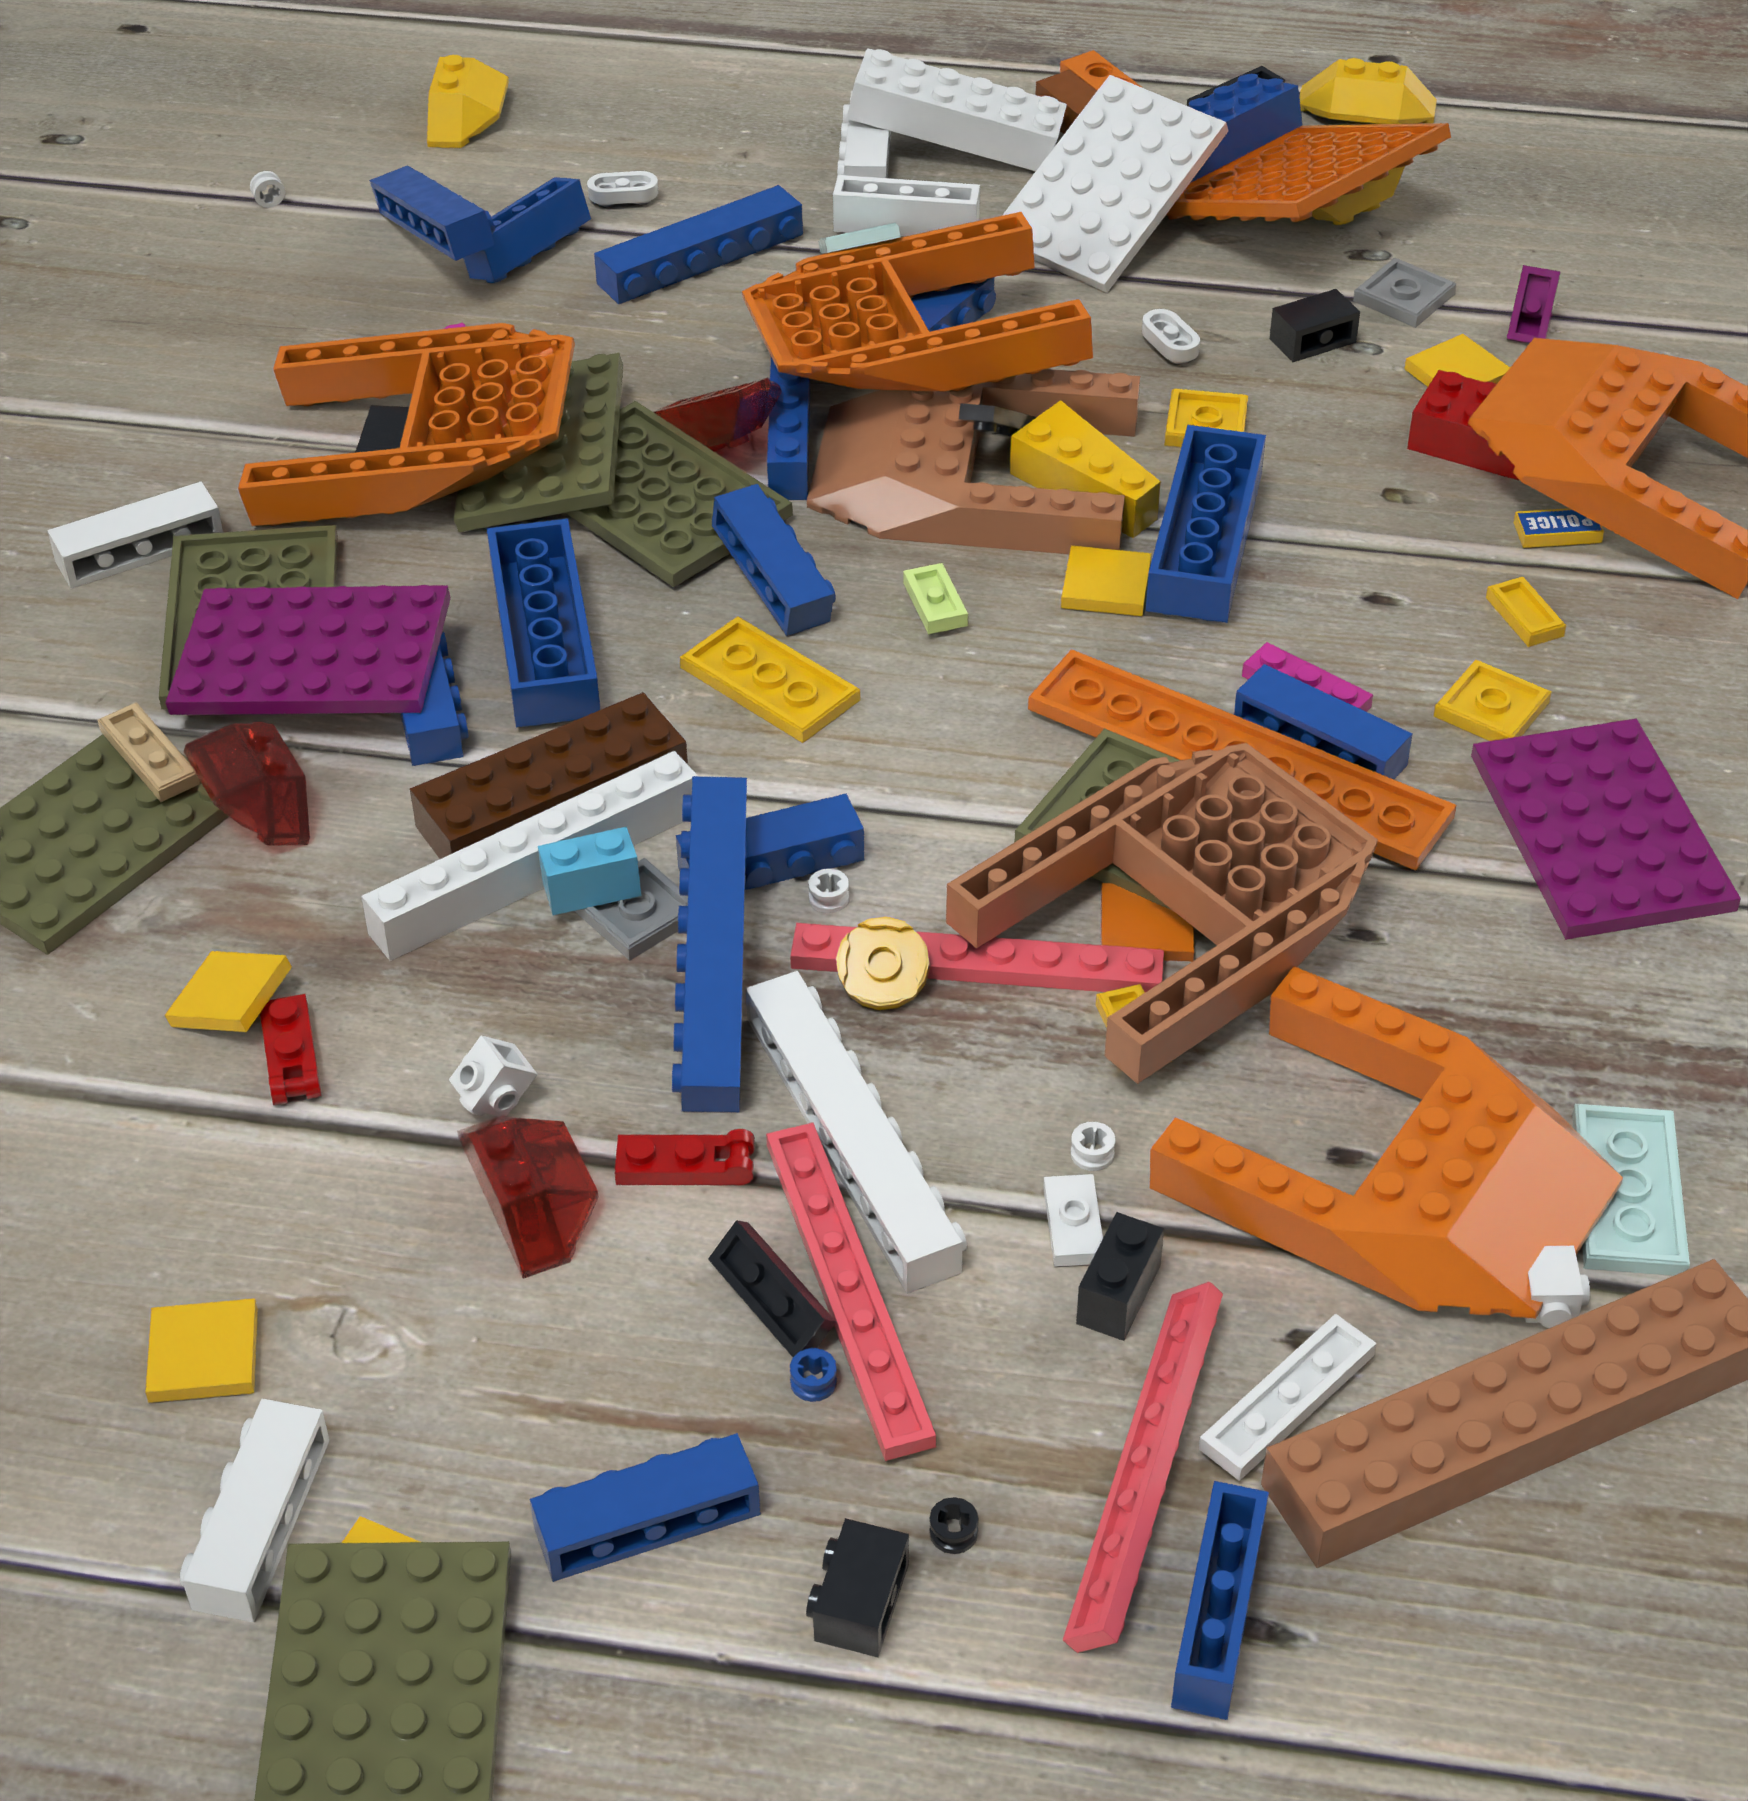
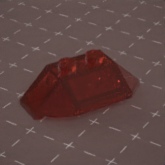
M767 377L681 399L654 411V413L715 452L726 446L730 449L750 441L748 434L762 428L782 390L779 384L774 381L771 382Z
M265 722L233 723L208 732L185 745L183 752L216 807L241 826L258 833L257 838L267 846L308 845L310 831L305 774L274 724Z
M503 1115L458 1130L457 1134L522 1278L524 1279L570 1263L576 1251V1244L586 1228L599 1196L598 1190L564 1121Z

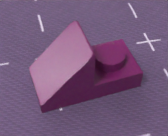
M1523 265L1507 340L1529 344L1533 338L1546 339L1552 320V310L1560 279V271Z

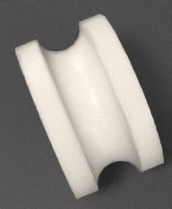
M272 171L259 172L250 182V191L256 202L262 207H275L284 199L285 187L277 174ZM272 184L273 188H269L268 194H263L262 191L267 189V185Z
M822 869L811 875L808 881L809 903L815 910L823 913H835L847 906L849 902V881L844 873L836 869Z
M1086 1122L1074 1129L1071 1136V1159L1081 1169L1088 1171H1099L1107 1168L1112 1163L1115 1154V1134L1111 1128L1099 1122ZM1092 1143L1090 1149L1085 1148L1084 1145ZM1096 1144L1102 1146V1148L1094 1150Z

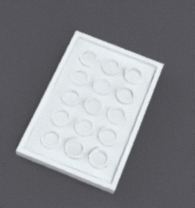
M1109 75L1003 215L1017 212L1023 213L1033 231L1034 261L1108 293L1228 133L1227 123Z

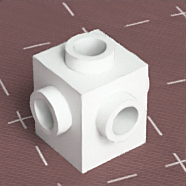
M481 1035L471 1050L465 1055L449 1081L460 1094L459 1100L461 1104L471 1113L478 1116H483L485 1113L506 1118L537 1076V1073L515 1044Z

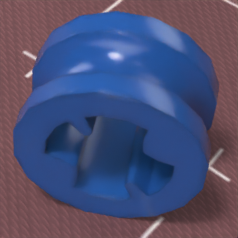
M809 1348L798 1352L792 1358L790 1363L791 1389L797 1397L805 1401L816 1402L828 1398L835 1391L837 1369L833 1356L825 1350ZM810 1371L814 1375L822 1372L823 1377L817 1379L815 1376L810 1375L804 1378V1372Z

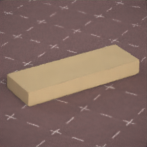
M137 702L98 719L101 733L160 802L200 784L198 772Z

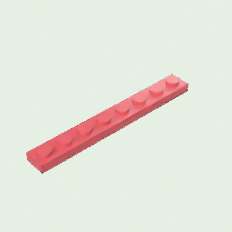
M796 923L790 955L791 969L838 972L836 957L840 943L847 933H850L856 927ZM917 932L922 937L928 950L930 970L927 979L1107 992L1141 984L1144 992H1147L1162 982L1164 950L998 937H994L980 947L975 948L961 935Z
M814 1123L767 1133L768 1151L830 1315L836 1321L834 1325L885 1461L936 1448V1434Z
M1211 1282L1189 1288L1171 1296L1063 1637V1641L1077 1653L1118 1643L1120 1634L1124 1629L1126 1613L1133 1590L1139 1579V1570L1147 1544L1152 1536V1528L1159 1504L1166 1490V1481L1174 1455L1179 1447V1438L1187 1412L1192 1404V1395L1199 1372L1204 1364V1356L1211 1332L1216 1324V1316L1223 1293Z

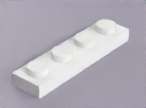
M1334 1314L1200 1436L1198 1449L1240 1481L1265 1458L1267 1447L1283 1441L1375 1355L1377 1343L1339 1315Z

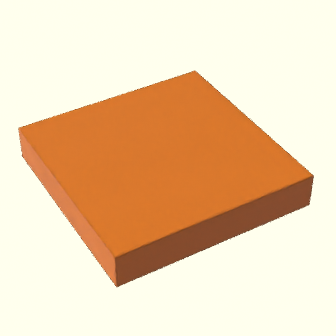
M1102 883L1101 945L1164 950L1163 961L1193 962L1194 927L1166 907L1115 884Z

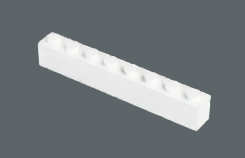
M675 751L670 752L361 896L368 935L389 961H392L543 889L538 846L627 826L634 846L682 823L683 794L692 795V776L698 775Z
M795 971L747 987V1020L806 1122L814 1123L827 1158L905 1292L908 1294L961 1274L962 1251L967 1249V1242L962 1228L957 1222L951 1223L946 1216L940 1192L935 1186L929 1187L926 1183L918 1156L914 1151L908 1152L902 1143L901 1131L896 1120L892 1116L887 1118L881 1109V1100L873 1083L866 1084L856 1054L852 1050L846 1051L841 1043L838 1025L833 1018L827 1019L824 1015L820 997L814 986L807 987L799 972Z

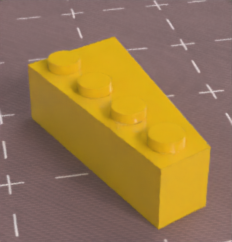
M1061 400L1011 436V475L1041 489H1067L1078 492H1106L1114 495H1125L1122 533L1132 538L1158 520L1161 481Z

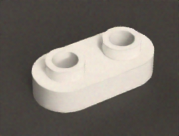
M647 171L596 174L587 181L588 197L592 202L603 207L623 203L647 204L658 195V179L653 173Z
M1155 309L1143 316L1142 335L1165 358L1175 364H1185L1194 360L1199 355V335L1176 313L1166 309Z

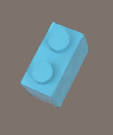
M627 826L538 846L543 886L553 916L642 896L638 859Z

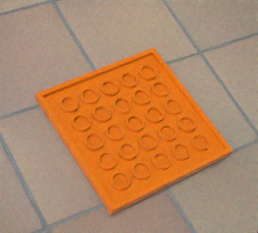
M1449 124L1300 126L1189 183L1166 215L1171 220L1184 216H1191L1192 220L1215 216L1216 220L1240 217L1241 221H1248L1257 217H1264L1265 221H1275L1281 218H1290L1291 222L1303 221L1312 216L1313 210L1336 204L1338 197L1361 191L1364 188V183L1387 177L1389 175L1388 171L1393 168L1410 165L1414 162L1413 157L1436 151L1438 144L1451 138Z

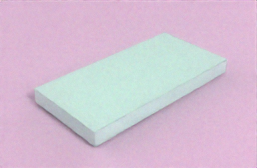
M892 223L821 238L818 242L821 253H830L900 238L901 235L899 225Z
M1575 1104L1572 1113L1573 1128L1623 1177L1618 1191L1582 1245L1584 1269L1672 1276L1688 1270L1690 1261L1674 1111Z

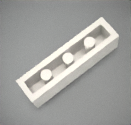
M844 104L837 177L838 175L888 178L891 131L847 119L850 104Z
M838 175L833 192L834 232L849 233L896 223V225H899L900 235L905 237L979 221L980 185Z
M202 481L47 530L55 562L70 589L171 557L173 536L223 533L218 507Z
M261 1399L254 1417L248 1418L245 1421L241 1430L238 1454L234 1462H228L223 1470L220 1483L221 1493L215 1506L209 1507L203 1516L200 1541L194 1554L189 1553L182 1564L180 1584L185 1588L191 1610L255 1622L330 1441L321 1409Z

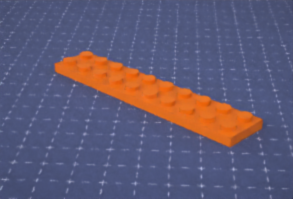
M1072 649L1028 698V710L1095 738L1103 729H1107L1178 760L1192 759V753L1208 749L1218 751L1226 746L1247 743L1377 838L1378 842L1374 854L1415 871L1455 817L1456 804Z

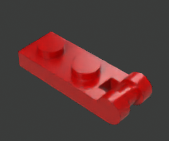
M306 993L269 1000L260 1012L273 1106L288 1103V1098L302 1095H306L307 1099L322 1097Z
M734 1129L729 1131L727 1135H618L615 1182L616 1185H745L753 1179L754 1164L749 1156L754 1153L755 1137L751 1131L746 1129ZM716 1159H726L725 1161H716Z

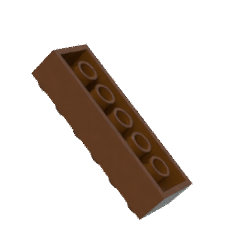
M642 692L410 788L415 826L439 859H442L670 752L675 751L688 764L687 743L646 694Z

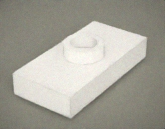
M1093 1174L1044 1177L1043 1189L1054 1267L1090 1265L1103 1239Z

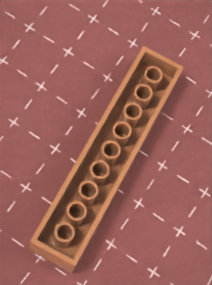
M1712 1259L1267 1447L1261 1485L1265 1491L1269 1492L1268 1496L1316 1568H1319L1748 1380V1298L1718 1262Z

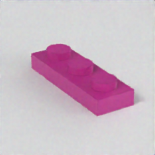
M1268 642L1243 663L1242 677L1249 679L1263 664H1266L1367 712L1372 707L1373 694Z

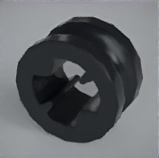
M957 1497L945 1498L936 1503L931 1509L929 1534L936 1548L950 1554L964 1553L972 1548L977 1541L979 1518L977 1510L970 1502ZM951 1519L959 1520L960 1531L950 1532L947 1521Z

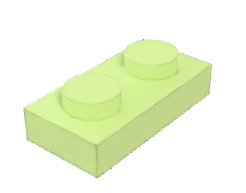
M943 563L903 571V584L928 634L968 626V613Z

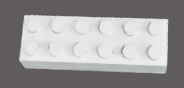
M867 48L854 82L847 119L1036 171L1056 146L1067 104L1059 102L1050 96L1041 97L1026 93L1018 87H1005L994 84L986 78H972L959 74L950 68L940 69L926 65L918 59H904L893 56L885 50Z

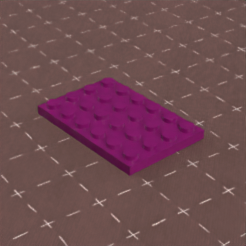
M448 585L204 589L165 702L170 715L421 713L451 599Z
M1637 718L1473 744L1471 757L1565 940L1738 911L1741 901L1738 892Z

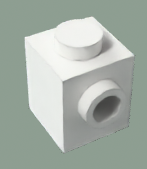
M1544 1246L1528 1271L1531 1300L1543 1302V1306L1536 1319L1525 1318L1526 1323H1541L1544 1327L1551 1328L1579 1316L1581 1306L1588 1305L1590 1286L1588 1276L1579 1272L1574 1246Z

